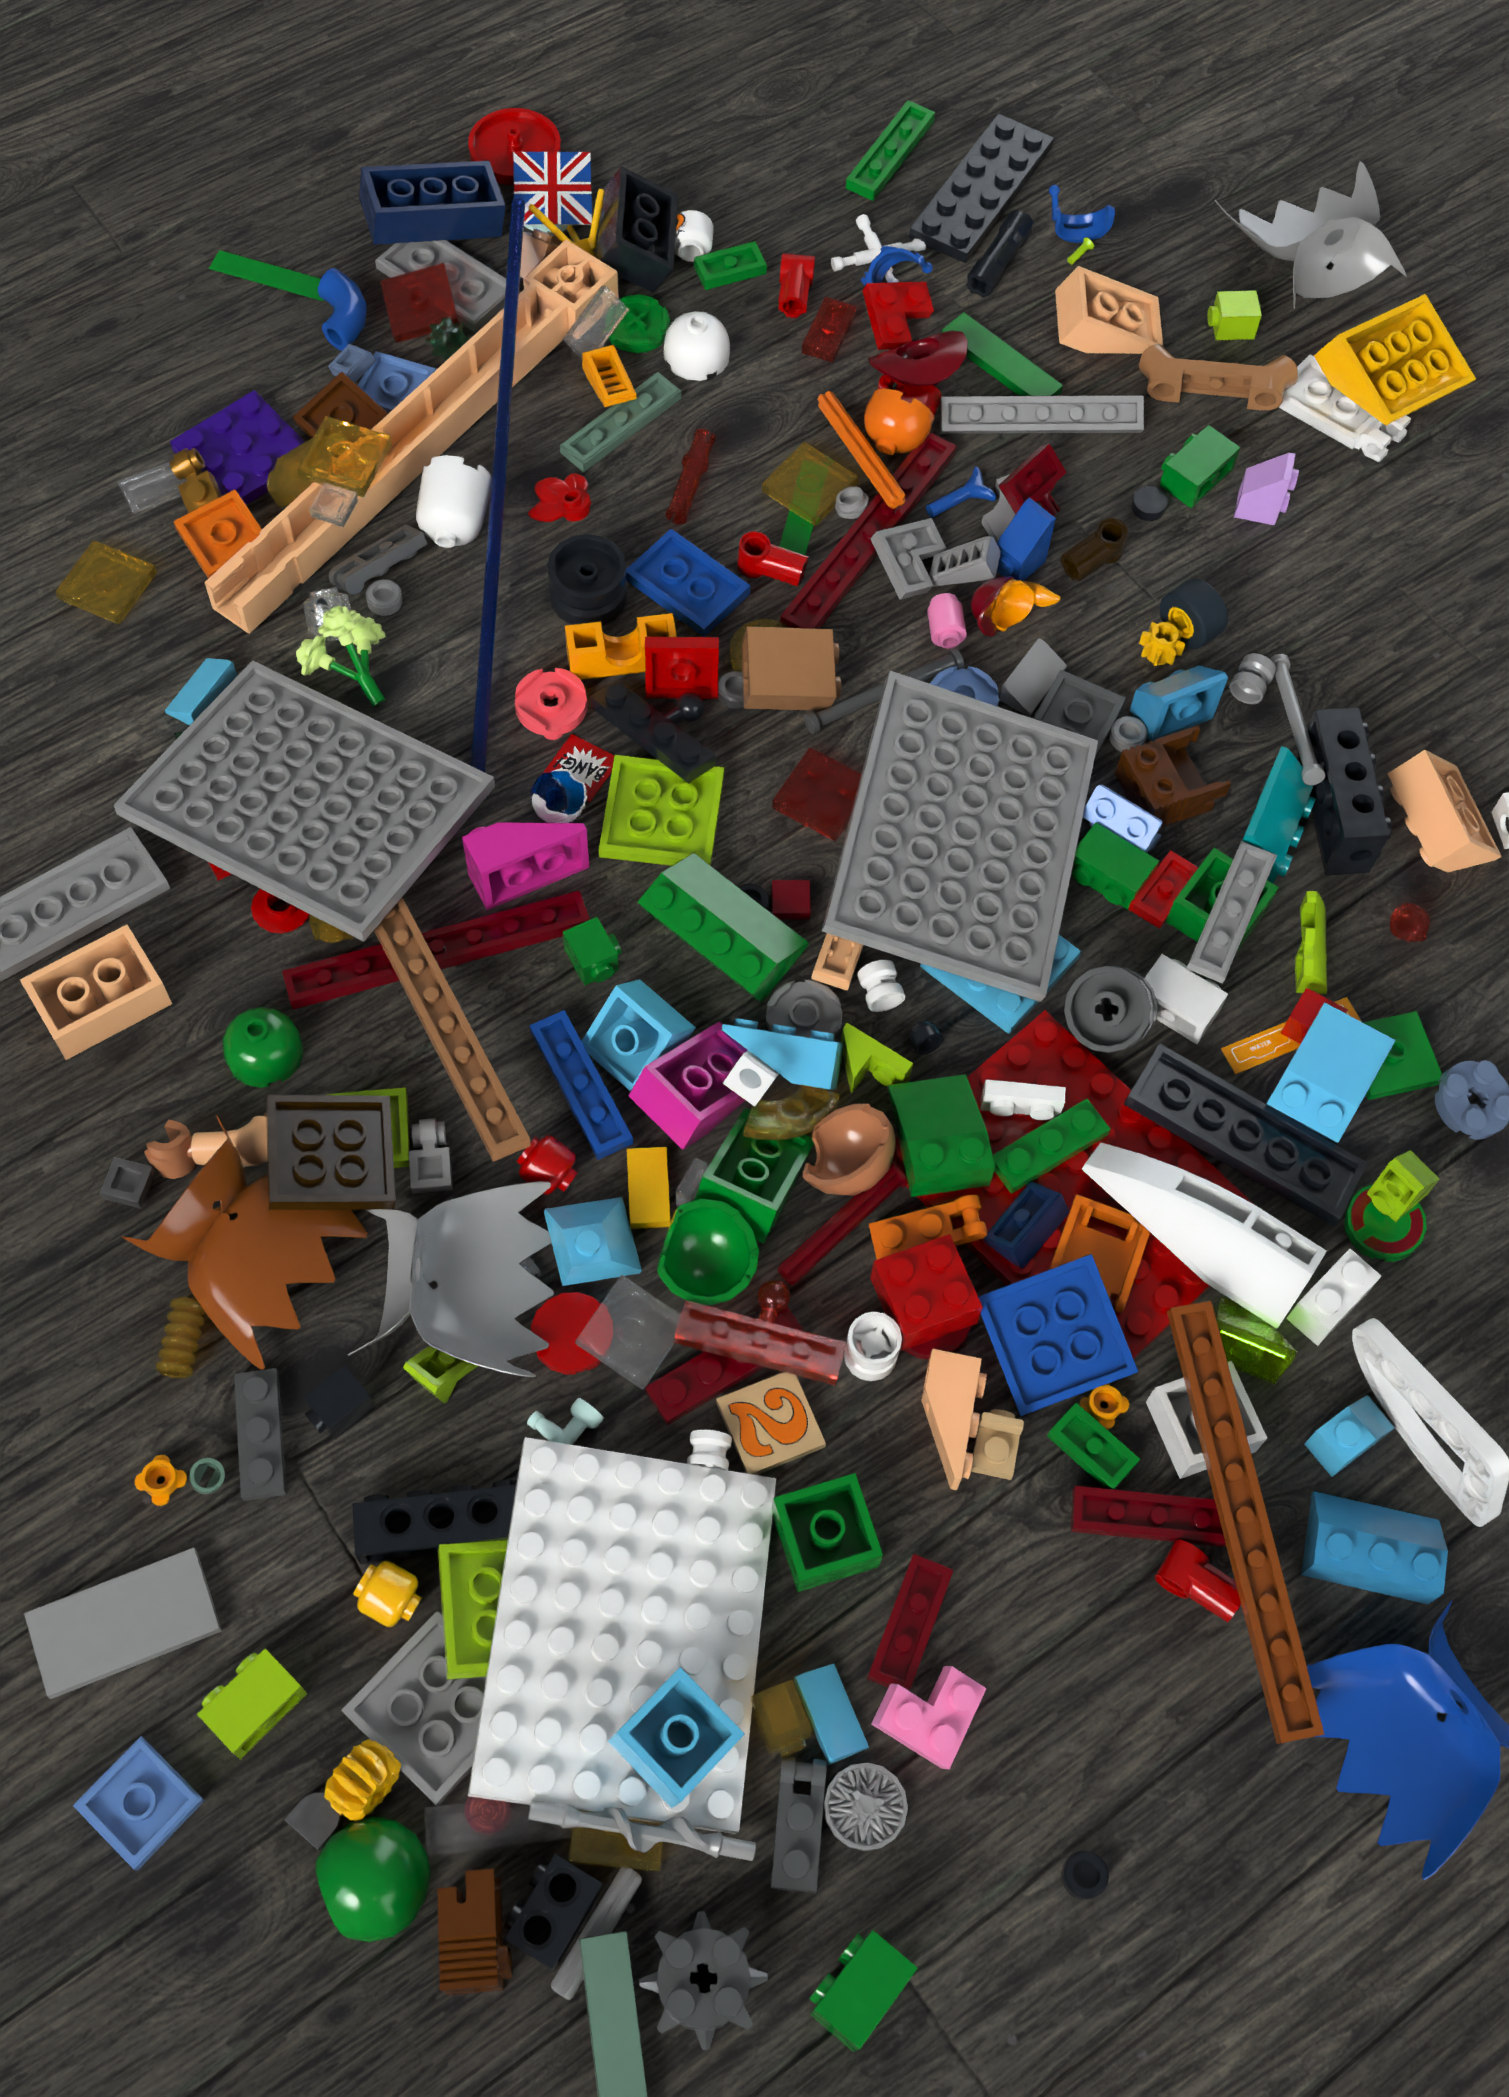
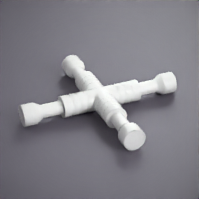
M860 215L856 219L858 228L863 230L865 234L864 240L868 250L855 252L850 257L842 258L838 256L831 258L833 271L842 270L848 265L856 264V266L871 263L880 254L882 245L876 233L872 232L870 228L871 222L867 215ZM914 239L912 242L905 244L898 242L885 245L908 251L914 250L916 252L926 249L925 243L919 239ZM891 267L884 275L887 283L899 282L898 279L894 278L892 274L893 268Z

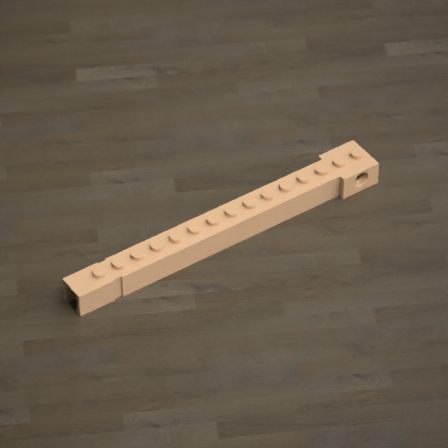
M568 240L561 243L523 278L524 290L266 525L254 541H249L204 582L212 608L250 634L293 594L292 590L300 583L306 582L423 472L424 466L431 464L433 457L440 456L558 344L568 335L578 339L607 311V308L612 303L614 305L619 300L618 271Z

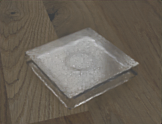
M621 1274L574 1343L643 1390L689 1320Z

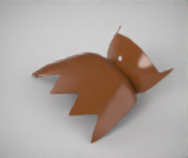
M216 1115L221 1128L227 1136V1140L203 1166L147 1241L126 1236L121 1237L156 1256L172 1261H188V1285L203 1310L243 1356L253 1365L264 1370L265 1364L252 1326L299 1330L301 1326L289 1298L286 1284L334 1283L336 1278L321 1237L366 1238L368 1233L351 1209L269 1210L268 1174L247 1185L241 1157L218 1115ZM220 1200V1207L213 1209V1203ZM230 1214H238L236 1219L230 1220Z

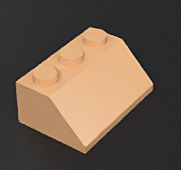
M1423 750L1387 773L1393 784L1390 787L1391 794L1396 802L1404 807L1408 815L1405 817V823L1412 834L1418 836L1422 845L1419 851L1427 865L1430 867L1434 866L1445 872H1452L1495 861L1502 857L1456 765L1427 750Z

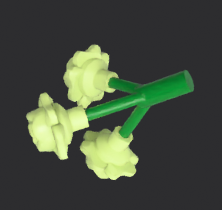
M336 606L330 611H326L323 614V625L318 628V632L323 635H317L314 639H305L296 651L297 662L302 665L301 674L304 676L311 675L320 667L328 671L334 669L358 681L373 707L381 704L386 699L369 673L368 654L372 652L371 645L378 644L380 639L385 638V632L381 630V624L375 623L371 617H362L355 610L348 611L346 606ZM326 637H338L341 645L346 646L357 672L335 662V658L327 654L325 646Z

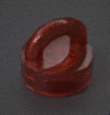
M1405 903L1394 910L1389 923L1390 930L1394 936L1405 942H1423L1427 939L1430 919L1425 909L1414 903Z

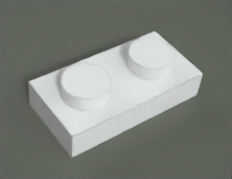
M986 1080L981 1095L980 1110L990 1111L997 1116H1010L1014 1113L1030 1115L1037 1120H1049L1061 1114L1065 1103L1066 1087Z

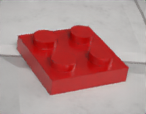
M645 637L646 698H679L685 693L692 692L698 694L702 699H718L719 637Z

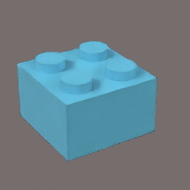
M679 1667L608 1742L656 1793L673 1808L687 1797L745 1733Z

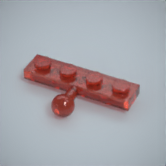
M771 1280L760 1287L757 1296L758 1303L762 1308L759 1319L685 1301L675 1331L674 1343L836 1385L847 1342L775 1324L777 1314L783 1311L790 1302V1292L784 1283Z

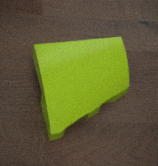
M1307 891L1300 907L1302 942L1294 959L1296 993H1303L1307 987L1318 994H1327L1326 910L1317 891Z

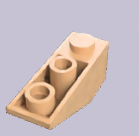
M932 1349L921 1401L950 1489L957 1490L961 1479H969L973 1454L966 1452L968 1437L976 1438L980 1413L973 1412L975 1397L981 1399L983 1397L987 1374L980 1373L981 1358Z

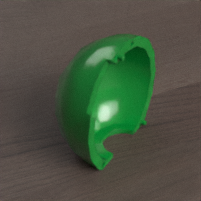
M699 1199L681 1204L676 1209L666 1233L657 1263V1273L672 1293L689 1303L714 1305L729 1301L748 1286L757 1270L759 1248L757 1247L753 1229L742 1217L739 1210L723 1201Z
M369 1817L356 1822H350L330 1837L315 1863L318 1884L331 1919L338 1932L348 1939L374 1942L394 1937L413 1923L412 1921L426 1901L431 1878L428 1853L416 1834L396 1820Z

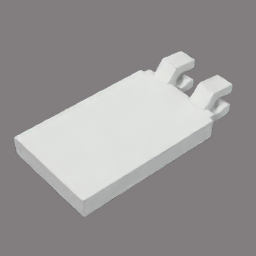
M1309 355L1297 366L1298 378L1296 384L1284 391L1283 402L1279 406L1282 410L1345 446L1358 450L1362 448L1365 456L1377 462H1380L1387 455L1388 449L1386 447L1391 440L1399 443L1406 436L1407 430L1404 428L1411 420L1410 417L1405 416L1385 426L1333 387L1312 355Z

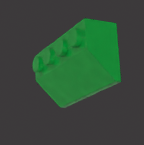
M695 853L661 872L637 902L648 914L760 1003L765 1000L809 945V942Z

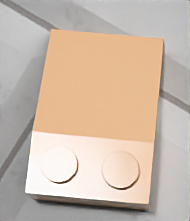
M1080 266L1055 290L1060 344L1085 353L1142 354L1152 345H1163L1159 299L1157 296Z

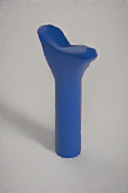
M975 466L970 479L963 487L926 505V511L933 518L970 498L995 501L997 497L992 489L984 486L979 467Z

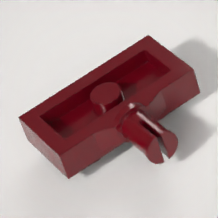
M1049 443L1040 446L998 486L1015 514L1028 498H1031L1035 502L1039 501L1043 509L1052 516H1055L1061 509L1052 497L1051 492L1056 482L1067 472Z

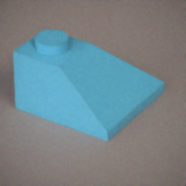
M622 1197L546 1208L544 1210L562 1286L641 1273L642 1269Z

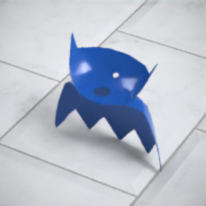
M1450 1601L1433 1626L1429 1638V1654L1401 1644H1384L1343 1653L1307 1666L1312 1688L1320 1689L1316 1704L1324 1735L1315 1737L1349 1739L1336 1789L1338 1792L1390 1796L1388 1810L1377 1843L1380 1846H1387L1412 1841L1431 1840L1421 1876L1423 1880L1432 1876L1454 1854L1478 1822L1497 1790L1500 1781V1746L1509 1749V1725L1480 1694L1448 1645L1442 1623L1452 1601ZM1438 1712L1447 1713L1445 1722L1437 1720L1436 1715Z

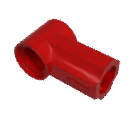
M782 253L778 310L782 311L786 317L798 318L799 315L806 313L809 287L813 285L815 256Z
M752 531L744 534L740 539L737 568L742 575L748 578H758L765 575L798 587L804 577L809 557L773 545L765 534Z
M1176 1540L1156 1572L1154 1579L1168 1592L1180 1598H1191L1228 1623L1241 1605L1235 1580L1209 1564L1207 1555L1194 1545L1183 1540Z

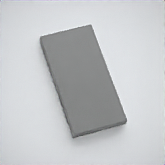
M447 240L395 243L375 260L376 269L474 333L518 295L517 285Z
M194 1547L24 1613L46 1695L50 1699L222 1632L198 1552Z

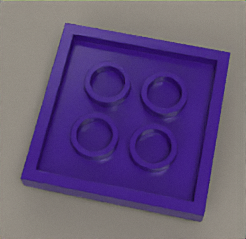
M255 390L170 441L175 454L185 448L189 450L195 448L205 463L201 473L209 471L214 475L222 496L236 490L246 505L317 461L316 454L311 447Z

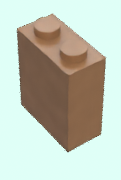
M747 626L741 640L744 709L822 711L831 707L835 699L840 697L841 679L839 676H835V665L839 661V644L833 642V629Z

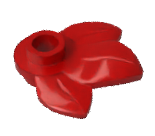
M572 473L564 481L556 477H548L538 481L534 489L540 501L529 510L528 516L542 522H553L561 517L571 522L584 519L589 514L591 499L587 493L589 486L587 480L580 474Z

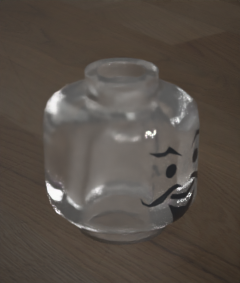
M337 587L309 592L310 598L306 599L303 603L308 630L312 635H323L318 632V628L323 625V614L326 611H330L336 606H346L348 611L351 610L348 595L338 592ZM328 636L325 642L338 640V637Z

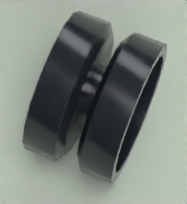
M584 534L572 536L555 547L550 554L547 569L551 605L559 618L571 625L601 622V626L615 620L624 610L627 600L626 564L624 554L618 546L605 537Z

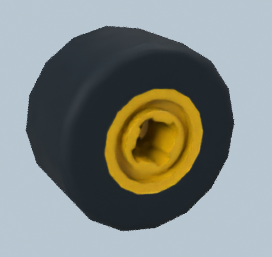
M1188 579L1166 594L1159 606L1162 622L1170 621L1178 630L1183 631L1180 641L1185 643V648L1197 650L1224 632L1228 624V614L1224 601L1209 583L1201 579Z

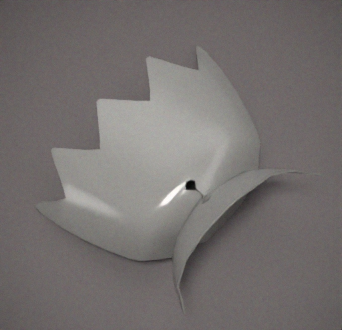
M1361 161L1356 172L1355 188L1352 197L1320 187L1314 212L1279 200L1272 224L1243 209H1239V224L1215 200L1230 220L1262 250L1274 258L1294 261V308L1296 293L1303 298H1330L1341 295L1373 280L1390 265L1407 277L1390 242L1382 231L1375 227L1380 220L1379 203L1372 179L1366 166ZM1330 262L1334 265L1331 270L1326 268Z
M542 1181L520 1183L475 1192L442 1202L419 1219L401 1210H366L386 1219L389 1252L386 1295L379 1333L374 1340L349 1353L348 1356L388 1336L399 1328L411 1315L418 1333L423 1341L431 1347L478 1366L508 1374L536 1377L535 1374L515 1367L507 1361L546 1349L549 1346V1343L522 1326L515 1318L554 1295V1291L519 1264L530 1255L551 1244V1239L547 1230L528 1221L518 1212L550 1188L551 1183ZM433 1281L438 1285L434 1290L429 1285Z

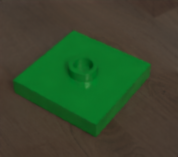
M1417 1011L1363 1022L1395 1040L1366 1093L1367 1100L1440 1084L1441 1081L1439 1079L1442 1073Z

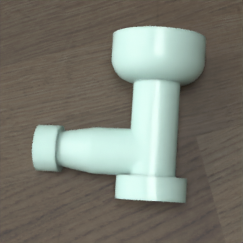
M577 1398L571 1406L573 1418L564 1429L545 1419V1416L538 1411H535L530 1416L527 1425L534 1430L537 1429L551 1442L573 1445L586 1427L590 1429L598 1427L604 1417L586 1401Z

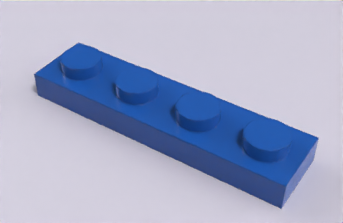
M565 1010L529 1025L530 1033L597 1160L632 1145L633 1137Z

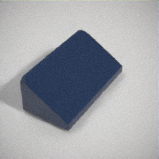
M1030 1181L988 1231V1236L983 1238V1240L1012 1264L1023 1269L1068 1216L1069 1209L1061 1193Z

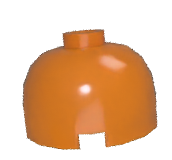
M877 389L874 391L871 399H869L864 414L865 430L868 436L876 444V449L886 455L911 452L924 443L929 435L934 415L928 407L913 398L911 404L902 400V392L891 389Z

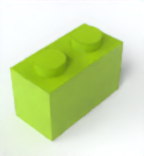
M266 1649L259 1655L254 1652L245 1658L236 1669L238 1675L226 1687L220 1685L212 1690L202 1702L204 1708L197 1714L240 1760L307 1695V1692Z

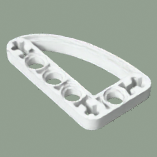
M1371 1318L1354 1328L1352 1331L1353 1346L1363 1374L1388 1418L1420 1463L1473 1524L1482 1527L1498 1517L1502 1510L1509 1482V1459L1503 1449L1380 1321ZM1417 1413L1465 1462L1463 1473L1438 1444Z

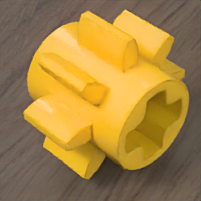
M1170 621L1158 624L1151 622L1149 631H1143L1139 644L1144 646L1141 656L1147 657L1154 666L1166 663L1173 665L1176 655L1182 656L1185 643L1180 641L1183 631L1178 630Z

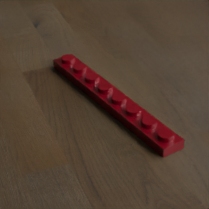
M930 432L924 443L909 453L892 475L905 493V503L892 509L878 492L782 613L780 625L785 628L819 629L877 556L870 538L877 531L897 527L902 524L956 454V445Z
M579 890L422 933L440 969H445L562 937L563 931L590 920ZM381 944L282 971L293 1010L400 981Z

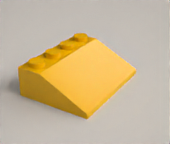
M1426 294L1337 335L1314 355L1329 383L1385 426L1476 380Z

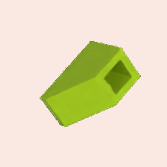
M1410 1150L1395 1157L1388 1163L1367 1192V1195L1372 1199L1377 1210L1397 1222L1429 1194L1440 1178Z

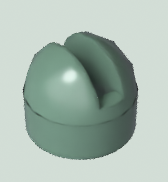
M213 1458L200 1459L190 1470V1484L195 1491L201 1494L214 1493L222 1486L225 1471L222 1464ZM207 1468L215 1469L207 1487L199 1486Z

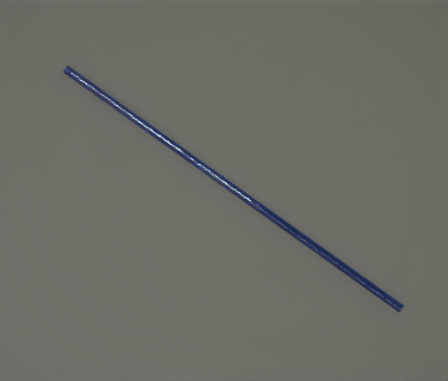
M520 198L513 199L511 207L471 766L484 773L486 769L525 201Z

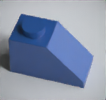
M1028 498L1023 503L997 541V545L1001 550L997 571L1003 577L1012 576L1015 580L1024 581L1046 562L1056 518L1031 498Z

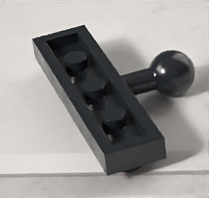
M618 680L590 697L592 709L688 784L716 766V755L676 725L683 720L689 722L696 721L703 715L705 704L698 694L688 692L681 695L677 700L676 708L665 715L661 714Z

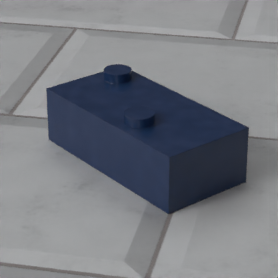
M490 161L361 167L359 200L374 245L502 237L505 203Z

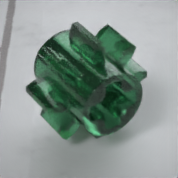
M442 317V326L438 324L429 325L432 332L425 341L431 343L434 348L431 353L432 356L439 357L443 354L445 361H447L470 337L464 335L462 331L463 323L456 322L452 325L451 318Z

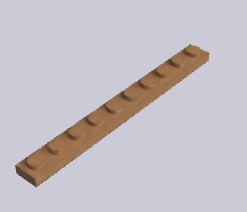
M402 897L374 929L378 940L493 1162L530 1147L529 1135Z

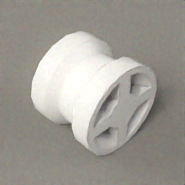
M715 1430L692 1431L690 1444L693 1446V1452L688 1456L687 1464L728 1470L729 1461L725 1457L726 1451L731 1448L732 1437Z

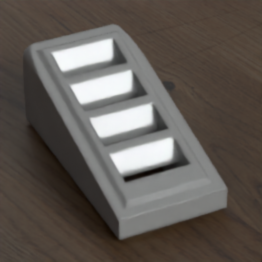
M987 536L934 555L929 577L934 586L994 579L1001 550L994 537ZM942 565H946L944 571H941Z

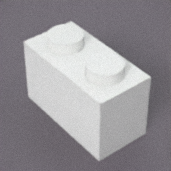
M1161 954L1145 977L1155 993L1158 1006L1156 1020L1198 1044L1221 1011L1228 993L1221 990L1219 985L1212 980L1203 979L1186 969L1187 966L1181 961L1170 959Z
M1349 1249L1297 1303L1286 1319L1319 1346L1381 1278V1275L1354 1251Z

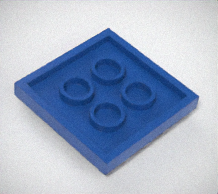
M1092 1254L978 1297L983 1307L981 1316L1020 1416L1138 1372Z

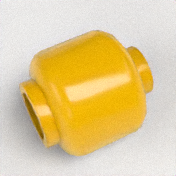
M383 1561L377 1567L370 1564L353 1593L354 1596L358 1597V1610L385 1627H393L401 1617L409 1621L422 1597L415 1594L418 1588L417 1577L390 1561Z

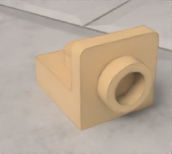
M991 1410L990 1413L983 1412L979 1420L975 1439L971 1472L1011 1480L1014 1474L1019 1439L1024 1421L1015 1419L1013 1413L1005 1410Z

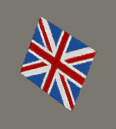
M514 152V225H544L528 209L530 204L538 208L555 225H591L590 152Z

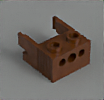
M1198 725L1155 739V742L1149 741L1148 744L1143 743L1142 746L1137 745L1136 748L1131 747L1130 750H1122L1115 775L1129 801L1162 821L1160 828L1164 825L1168 826L1170 823L1174 824L1176 820L1180 822L1212 811L1215 804L1214 800L1226 796L1231 786L1229 779L1224 783L1217 781L1205 785L1184 747L1188 746L1189 742L1197 741L1201 730Z
M494 1868L465 1871L466 1901L465 1895L457 1887L437 1888L440 1991L447 1995L504 1991V1979L512 1978L511 1948L508 1949V1945H503L501 1878H494Z

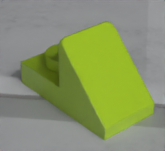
M846 1023L843 1027L841 1043H844L842 1055L852 1093L868 1071L873 1074L878 1082L885 1086L907 1083L910 1080L913 1066L911 1061L849 1023Z
M428 1346L406 1361L403 1368L414 1380L445 1404L448 1402L457 1381L478 1367V1365Z

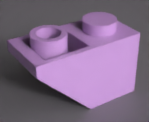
M1286 453L1246 468L1238 492L1235 518L1275 525L1279 512L1285 513L1290 499V492H1287V490L1293 491L1297 482L1299 470L1293 469L1295 454Z

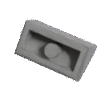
M1038 638L1003 684L999 700L1024 715L1031 717L1047 695L1059 671H1065L1067 665L1045 641Z

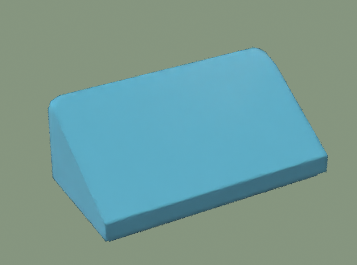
M206 658L165 709V713L191 725L237 677L234 663L224 659Z
M835 1664L795 1676L794 1684L828 1765L869 1748Z

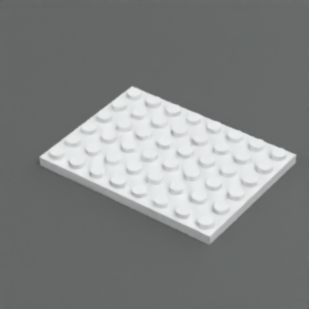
M525 1437L520 1458L468 1796L530 1805L531 1801L559 1806L568 1804L582 1812L603 1811L605 1808H622L628 1819L662 1824L671 1818L684 1817L696 1829L732 1834L739 1832L776 1478ZM681 1667L745 1734L681 1803L671 1808L608 1740Z

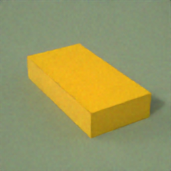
M667 1147L627 1149L630 1228L669 1227L670 1203Z

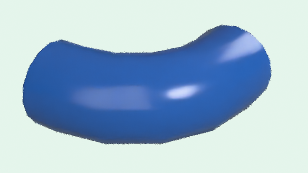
M331 268L322 276L318 286L319 297L327 301L334 309L330 318L322 325V331L331 345L343 351L348 344L355 342L364 329L367 305L360 287L343 272L336 268Z

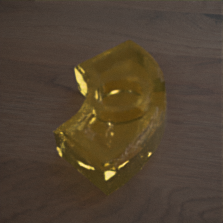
M801 1085L795 1094L783 1100H759L755 1107L752 1106L745 1124L743 1136L763 1140H781L810 1133L823 1118L836 1110L840 1094Z

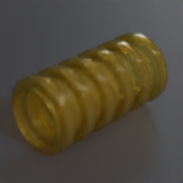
M178 1297L170 1302V1307L173 1311L168 1312L167 1320L170 1323L164 1327V1332L167 1333V1336L162 1337L161 1344L164 1348L159 1350L158 1357L161 1358V1361L156 1362L155 1369L160 1374L168 1377L187 1378L193 1375V1368L190 1365L196 1362V1356L193 1352L198 1351L199 1343L196 1340L201 1338L202 1331L199 1327L204 1326L205 1319L202 1315L206 1314V1312L196 1299Z

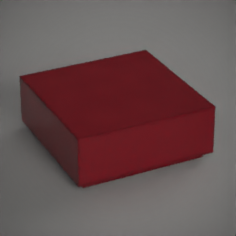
M772 880V914L778 919H810V880Z

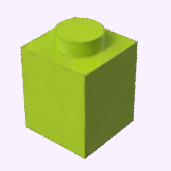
M1257 291L1217 292L1214 305L1209 306L1208 325L1210 327L1213 326L1215 340L1255 338L1262 316Z

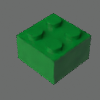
M1213 848L1174 900L1166 923L1198 942L1233 859ZM1268 880L1264 885L1238 950L1269 909L1279 888Z
M856 1473L773 1498V1517L797 1592L880 1566L883 1553Z
M874 1930L865 1939L857 1933L838 1959L844 1965L839 1975L835 1978L828 1973L809 1998L816 2005L810 2015L852 2052L859 2050L918 1969Z

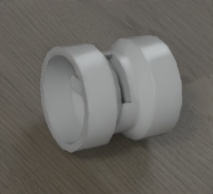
M1247 654L1239 666V672L1234 675L1229 685L1231 694L1246 704H1258L1261 702L1267 691L1266 685L1272 682L1276 674L1275 664L1261 654Z

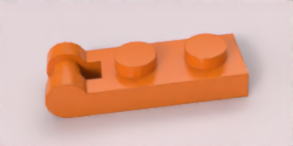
M978 1195L963 1196L953 1202L869 1223L876 1259L878 1260L948 1234L951 1235L955 1246L988 1236L985 1222H981L978 1211L981 1209ZM962 1216L964 1226L954 1229L952 1218Z

